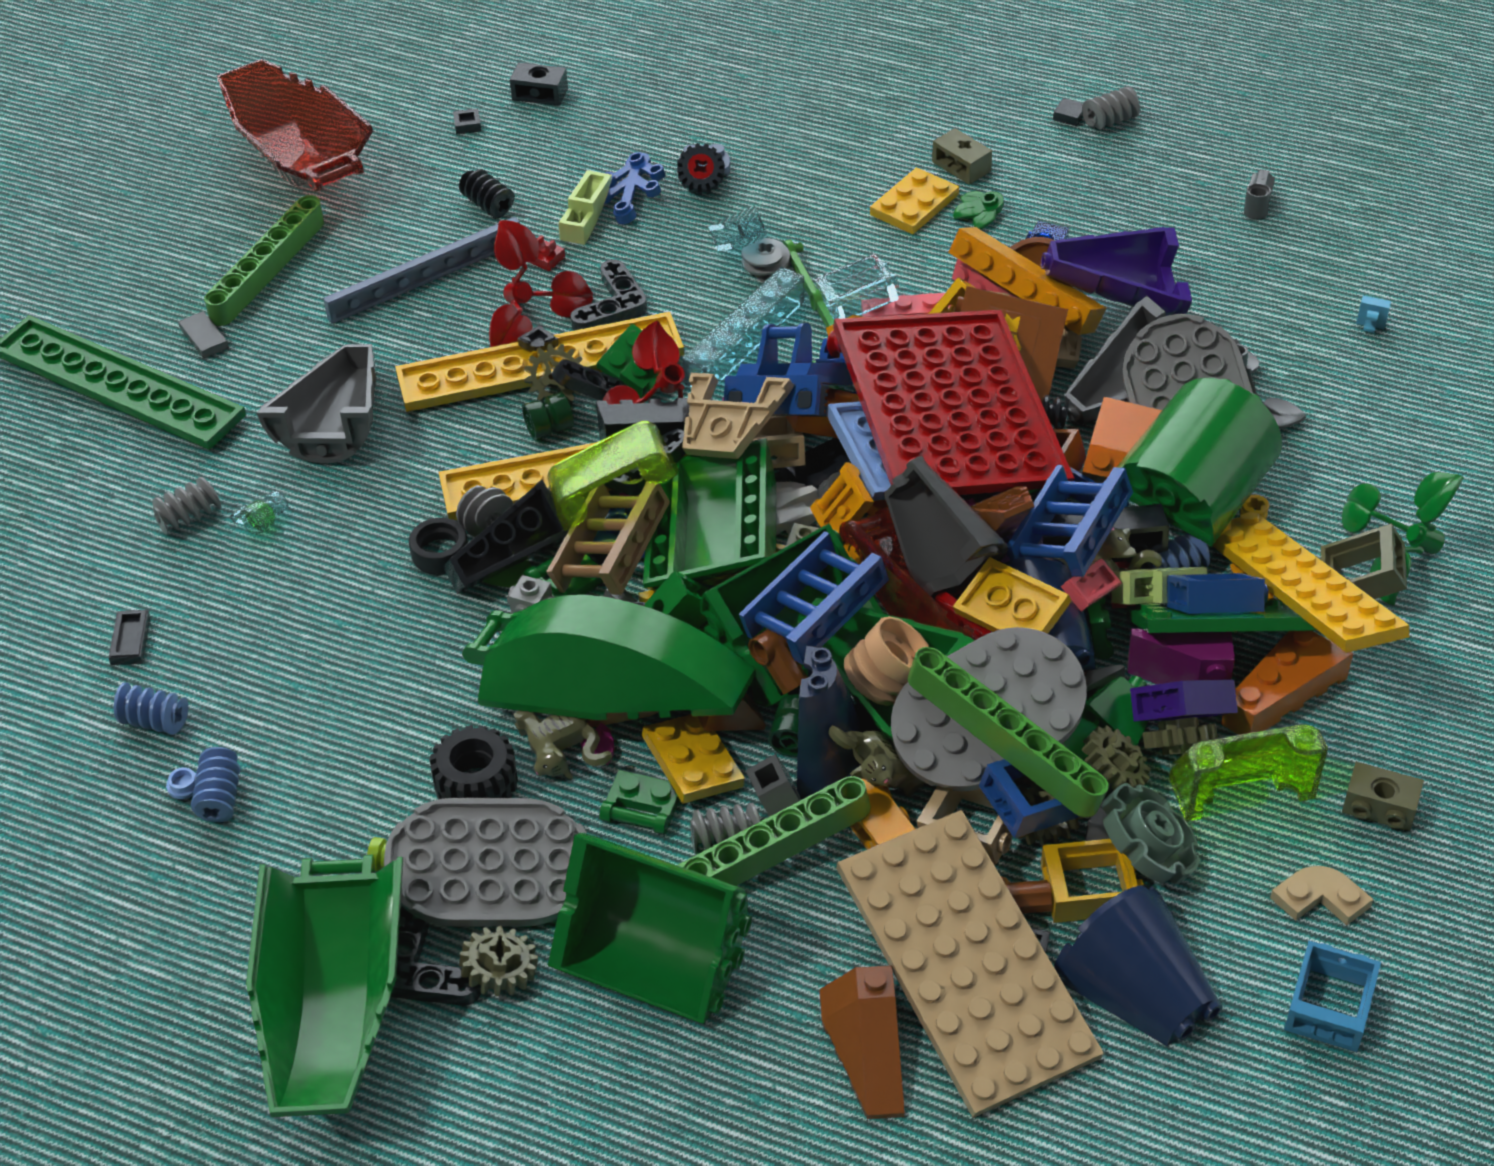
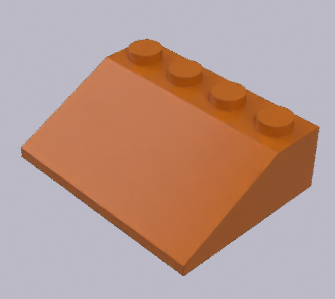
M1104 397L1082 474L1096 483H1103L1113 467L1119 465L1162 410Z

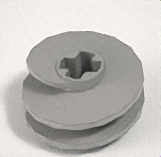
M759 238L747 242L742 248V266L763 283L779 281L790 270V252L780 241L770 238Z
M476 485L462 496L457 507V521L470 535L476 537L514 503L500 488L492 487L485 489L483 486Z

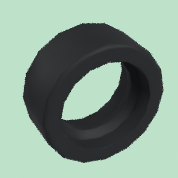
M444 517L432 518L421 522L413 529L409 536V548L413 563L421 571L433 575L446 574L443 566L468 543L467 534L463 526L453 519ZM438 539H447L456 543L452 548L441 553L426 552L422 549L429 542Z

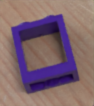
M1234 680L1177 681L1130 688L1134 722L1176 720L1192 717L1202 718L1238 713Z

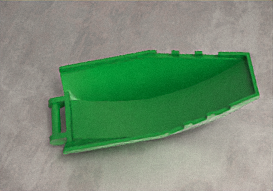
M567 595L550 598L513 614L494 610L486 618L487 624L474 642L467 644L462 651L463 658L467 662L483 665L477 698L481 706L592 720H607V713L627 712L628 719H639V712L659 711L660 718L671 717L672 710H691L692 716L733 715L756 675L753 666L726 646L679 619L628 601L593 595ZM501 631L502 633L494 644L487 646L496 632Z
M373 854L364 855L363 859L313 861V858H303L300 877H294L273 867H266V864H260L246 987L251 1004V1014L255 1026L257 1047L262 1064V1074L271 1118L344 1114L350 1112L361 1086L396 981L403 876L402 856L397 857V860H393L376 873Z

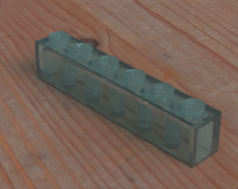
M781 266L683 358L684 384L692 387L689 382L691 373L714 374L718 379V385L725 376L760 345L764 325L774 324L776 327H779L804 303V276Z

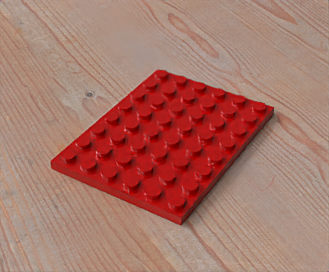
M1001 310L838 318L834 320L833 329L891 485L893 484L892 480L907 469L906 464L920 456L958 495L1004 492L1016 486L1027 487L1028 490L1042 489L1057 465H1063L1068 481H1074L1073 473Z

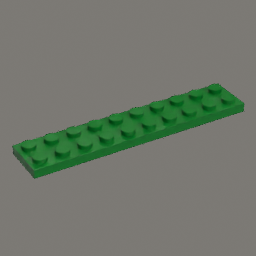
M28 315L0 338L1 359L208 450L246 416L244 406L31 315Z

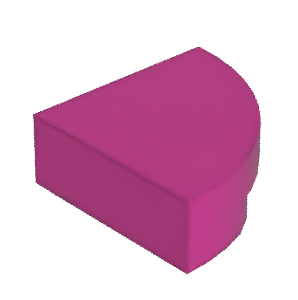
M601 722L595 729L600 737L595 754L610 751L613 758L615 751L614 740L610 729ZM585 739V740L581 743V748H582V749H583V747H584V745H585L587 739Z

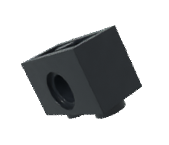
M518 62L510 78L512 100L560 106L568 90L566 68Z

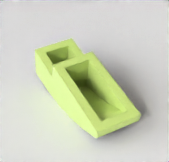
M586 171L569 196L568 209L559 221L560 240L586 244L604 206L612 175Z
M1207 567L1113 571L1122 584L1112 591V603L1128 605L1167 603V575L1207 574Z

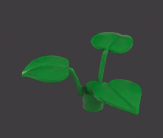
M1433 472L1427 475L1419 484L1414 496V503L1419 508L1416 511V516L1422 523L1413 524L1410 527L1374 511L1381 500L1380 491L1371 484H1360L1351 490L1347 497V502L1343 506V527L1347 531L1358 533L1367 527L1371 516L1388 524L1392 523L1393 526L1407 532L1406 538L1411 545L1405 546L1407 578L1411 568V557L1408 552L1422 554L1425 551L1429 554H1436L1442 549L1445 536L1431 522L1435 521L1444 512L1464 477L1459 474ZM1381 557L1374 560L1370 573L1381 570ZM1399 592L1380 597V599L1395 606Z

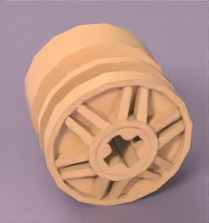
M884 617L867 633L865 639L860 640L855 648H852L844 658V669L854 687L867 699L879 705L891 706L895 704L897 696L908 682V674L916 652L920 648L929 647L922 635L910 624L899 618Z

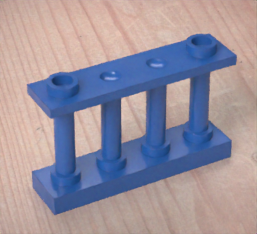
M1057 465L1033 503L1034 508L1021 522L1007 543V556L1010 560L1026 556L1060 558L1067 562L1072 576L1084 577L1133 494L1126 469L1113 467L1103 483L1068 481L1063 465ZM1068 494L1097 495L1091 504L1063 502ZM1056 514L1084 516L1078 525L1051 523ZM1043 535L1071 537L1065 546L1038 544Z
M823 532L739 613L747 637L752 639L765 627L785 637L793 659L804 665L806 645L816 648L822 647L889 581L881 556L871 553L861 564L848 560L836 554L830 534ZM828 565L850 574L839 585L817 576ZM807 585L828 595L818 606L796 597ZM785 606L807 616L795 628L774 618Z

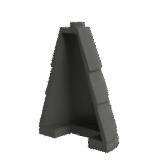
M1148 296L1136 303L1118 329L1110 335L1095 358L1089 360L1065 393V402L1070 399L1067 416L1073 423L1078 422L1083 425L1097 421L1104 397L1128 402L1122 377L1126 351L1141 329L1149 323L1166 316L1165 311Z
M372 344L343 345L313 366L312 370L291 383L281 393L262 405L257 415L269 437L275 443L280 442L290 449L289 454L309 462L335 463L354 455L366 441L373 422L376 369Z

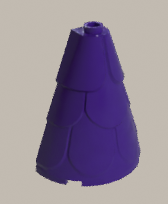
M1159 227L1050 241L1047 253L1044 252L1042 254L1041 269L1045 270L1047 276L1089 294L1096 293L1106 299L1121 302L1131 307H1134L1137 302L1148 296L1165 311L1166 316L1186 314L1192 303L1188 282L1177 281L1175 285L1171 266L1179 247L1175 228Z

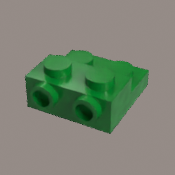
M631 323L597 362V368L607 375L622 380L627 386L637 391L639 398H643L656 384L658 374H655L653 369L642 370L635 364L632 357V348L642 330Z

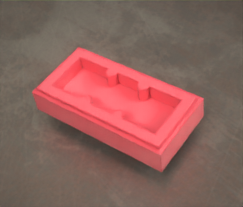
M1100 559L1088 568L1084 577L1074 576L1067 580L1061 588L1065 593L1069 594L1073 603L1082 612L1114 591L1122 582L1106 562Z

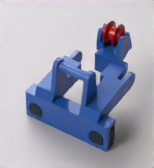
M808 323L787 327H776L774 324H766L762 329L757 363L740 364L736 376H725L723 401L755 403L766 377L789 378L794 387L772 416L826 417L827 413H824V410H827V407L824 404L828 402V400H825V397H828V393H825V391L829 389V386H852L854 384L834 330L830 332L828 338L823 339L820 359H816V363H812V329ZM795 338L791 363H778L777 339Z

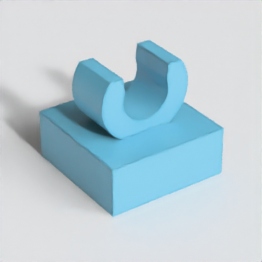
M1363 295L1356 324L1364 325L1363 331L1373 333L1376 328L1385 329L1391 301Z

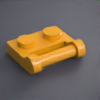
M849 462L842 466L840 475L821 499H816L810 506L820 527L829 523L833 530L840 534L842 541L874 503L859 477V469Z

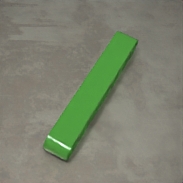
M306 195L299 198L206 293L204 301L208 317L215 326H225L231 323L322 228L324 217L318 197Z
M931 647L918 649L907 679L913 689L1073 813L1081 817L1096 815L1108 790V782L1102 774L942 652Z
M856 776L845 777L678 864V866L737 886L868 816L871 805L865 783Z

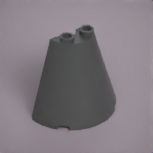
M920 456L906 464L907 469L892 480L893 484L884 495L920 606L936 601V595L943 591L952 594L956 592L955 588L962 586L965 582L969 581L971 583L989 557L1000 562L1007 554L1008 546Z

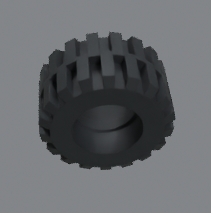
M473 725L466 726L464 730H459V728L452 730V735L448 736L445 734L441 738V744H435L433 748L434 754L430 755V768L438 799L512 798L511 792L516 791V781L518 780L512 744H509V739L505 735L500 736L498 730L493 728L489 731L487 726L480 725L479 728H473ZM472 768H484L478 772L464 773Z

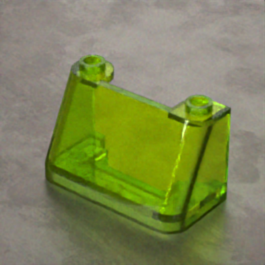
M650 421L638 422L556 463L550 468L547 480L558 519L565 531L585 520L588 512L585 500L589 495V491L638 467L643 478L653 484H659L677 476L679 469L655 424Z
M1307 724L1201 741L1191 746L1172 763L1169 780L1186 821L1202 819L1203 805L1205 803H1213V788L1272 778L1277 791L1284 790V787L1294 790L1298 793L1299 802L1316 799L1328 746L1320 731Z

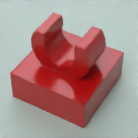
M540 235L537 238L539 255L536 260L528 263L550 271L565 258V248L556 245L554 240L550 242L544 240V236Z

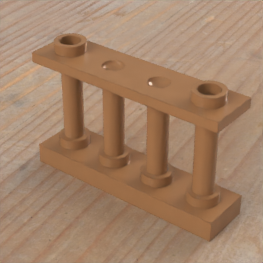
M596 480L546 571L560 593H565L573 577L601 578L611 594L622 595L670 503L658 481H647L639 496H611L602 480ZM610 508H633L627 519H605ZM598 531H620L615 542H593ZM585 554H608L602 565H580Z

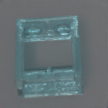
M876 253L814 279L817 288L822 294L823 301L834 320L848 318L852 315L860 316L899 300L895 290L899 288L897 278L894 272H890L887 262H881Z

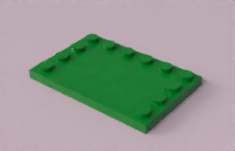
M1268 598L1267 602L1264 603V612L1188 614L1168 608L1167 605L1160 606V604L1156 603L1127 606V619L1148 633L1317 630L1286 604H1282V601L1278 598Z

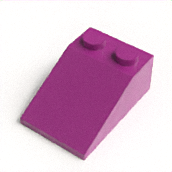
M1131 629L1127 665L1128 674L1139 676L1155 684L1192 680L1232 679L1235 661L1232 632L1148 633L1143 629Z

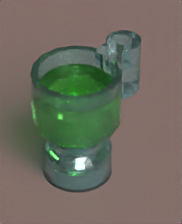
M272 490L264 497V501L255 500L251 504H244L232 513L230 518L235 524H243L250 533L260 535L274 524L275 515L279 516L289 508L288 501L282 493Z

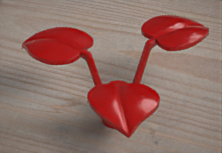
M508 220L498 222V231L494 243L495 257L498 263L508 270H517L520 267L521 269L516 277L512 278V282L508 283L503 290L504 298L510 304L498 307L491 318L489 328L490 347L518 342L520 336L533 329L530 319L527 316L521 315L523 309L519 305L520 303L528 302L532 296H551L550 308L552 312L566 318L570 317L573 310L589 305L593 301V293L582 276L573 271H563L557 274L551 282L552 291H532L531 286L525 281H520V279L527 270L526 262L536 260L539 255L537 238L527 227L520 223Z
M656 320L642 330L632 348V357L635 364L642 370L653 369L654 373L658 374L656 384L641 399L635 389L625 385L615 386L603 398V401H607V404H620V400L645 403L658 390L668 394L677 391L678 398H683L684 385L681 382L685 377V372L677 364L680 358L678 346L673 338L664 330L660 322Z

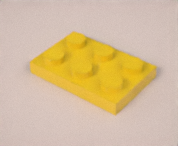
M916 167L870 206V215L913 235L959 195V186Z
M989 557L953 605V609L956 614L992 632L1005 628L1019 627L1035 629L1048 634L1072 601L1069 594Z
M689 714L643 726L642 737L682 804L744 786L745 777L715 731H704L697 716Z

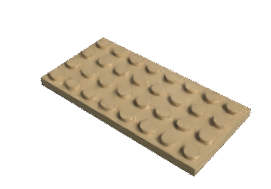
M962 810L837 862L836 869L888 964L892 965L896 979L972 1118L1102 1058L1104 1052Z

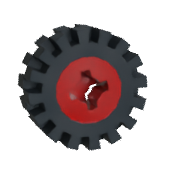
M697 143L695 147L692 148L690 145L687 147L686 152L683 151L680 154L681 158L677 162L678 178L682 182V186L685 189H689V192L694 193L695 191L698 192V195H702V192L709 194L712 189L716 190L719 183H722L724 161L722 160V155L717 153L716 148L712 147L711 149L709 144L704 143V146H700V143Z

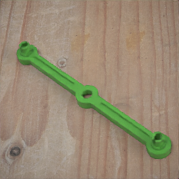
M791 239L783 241V244L790 252V263L809 295L812 309L818 311L826 328L833 325L834 319L823 301L820 290L815 287L797 254L804 251L802 242L794 244Z

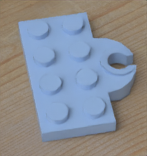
M860 401L828 404L825 411L827 413L826 416L851 463L859 469V477L873 501L886 500L884 493L891 484Z

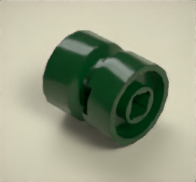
M562 392L545 397L544 403L535 400L522 405V414L526 427L534 440L551 435L552 429L560 432L574 427L571 407Z
M798 694L784 696L779 701L775 720L772 723L768 737L770 746L776 752L789 757H797Z

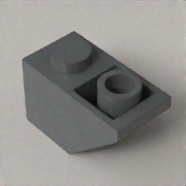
M776 754L746 770L755 792L769 817L801 800L788 770Z

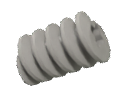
M1127 86L1084 101L1082 112L1085 123L1088 126H1095L1101 130L1105 128V125L1110 127L1114 123L1118 124L1122 120L1127 121L1131 117L1139 116L1140 104L1135 90Z
M203 477L196 479V485L192 482L186 483L185 490L181 487L176 488L174 491L175 496L167 492L163 496L164 501L156 497L152 502L154 516L165 535L168 534V524H171L176 530L179 529V519H182L187 525L190 524L189 514L191 513L197 519H201L200 509L203 508L208 515L212 513L211 504L213 503L219 510L221 509V502L216 491Z
M748 803L746 813H744L739 804L734 805L732 815L726 806H722L719 817H717L713 808L707 809L705 818H703L699 809L694 810L692 820H690L694 854L697 853L699 843H702L707 850L712 846L713 841H716L718 844L760 822V815L754 803Z

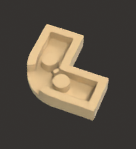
M1310 866L1297 871L1275 887L1270 896L1295 921L1321 903L1345 925H1348L1371 908L1373 898L1346 875L1325 866Z

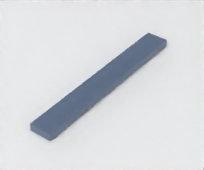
M516 217L508 219V221L520 223ZM498 224L324 297L327 319L331 324L494 255V243Z

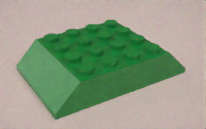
M767 438L752 441L739 459L695 455L682 457L658 481L670 503L645 549L643 586L645 589H658L675 570L694 581H703L713 577L744 571L776 553L777 484Z

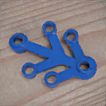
M635 152L628 157L625 166L617 172H605V174L612 175V181L604 204L609 203L613 197L624 191L621 201L614 205L613 210L618 224H628L637 216L632 205L636 187L644 191L647 197H655L661 193L658 181L663 179L666 173L661 164H650L651 159L646 153ZM645 173L650 175L651 181L645 180L640 175ZM628 175V177H626V178L623 179L621 182H619L618 184H616L617 181H619L620 179H622L623 177H625V176Z

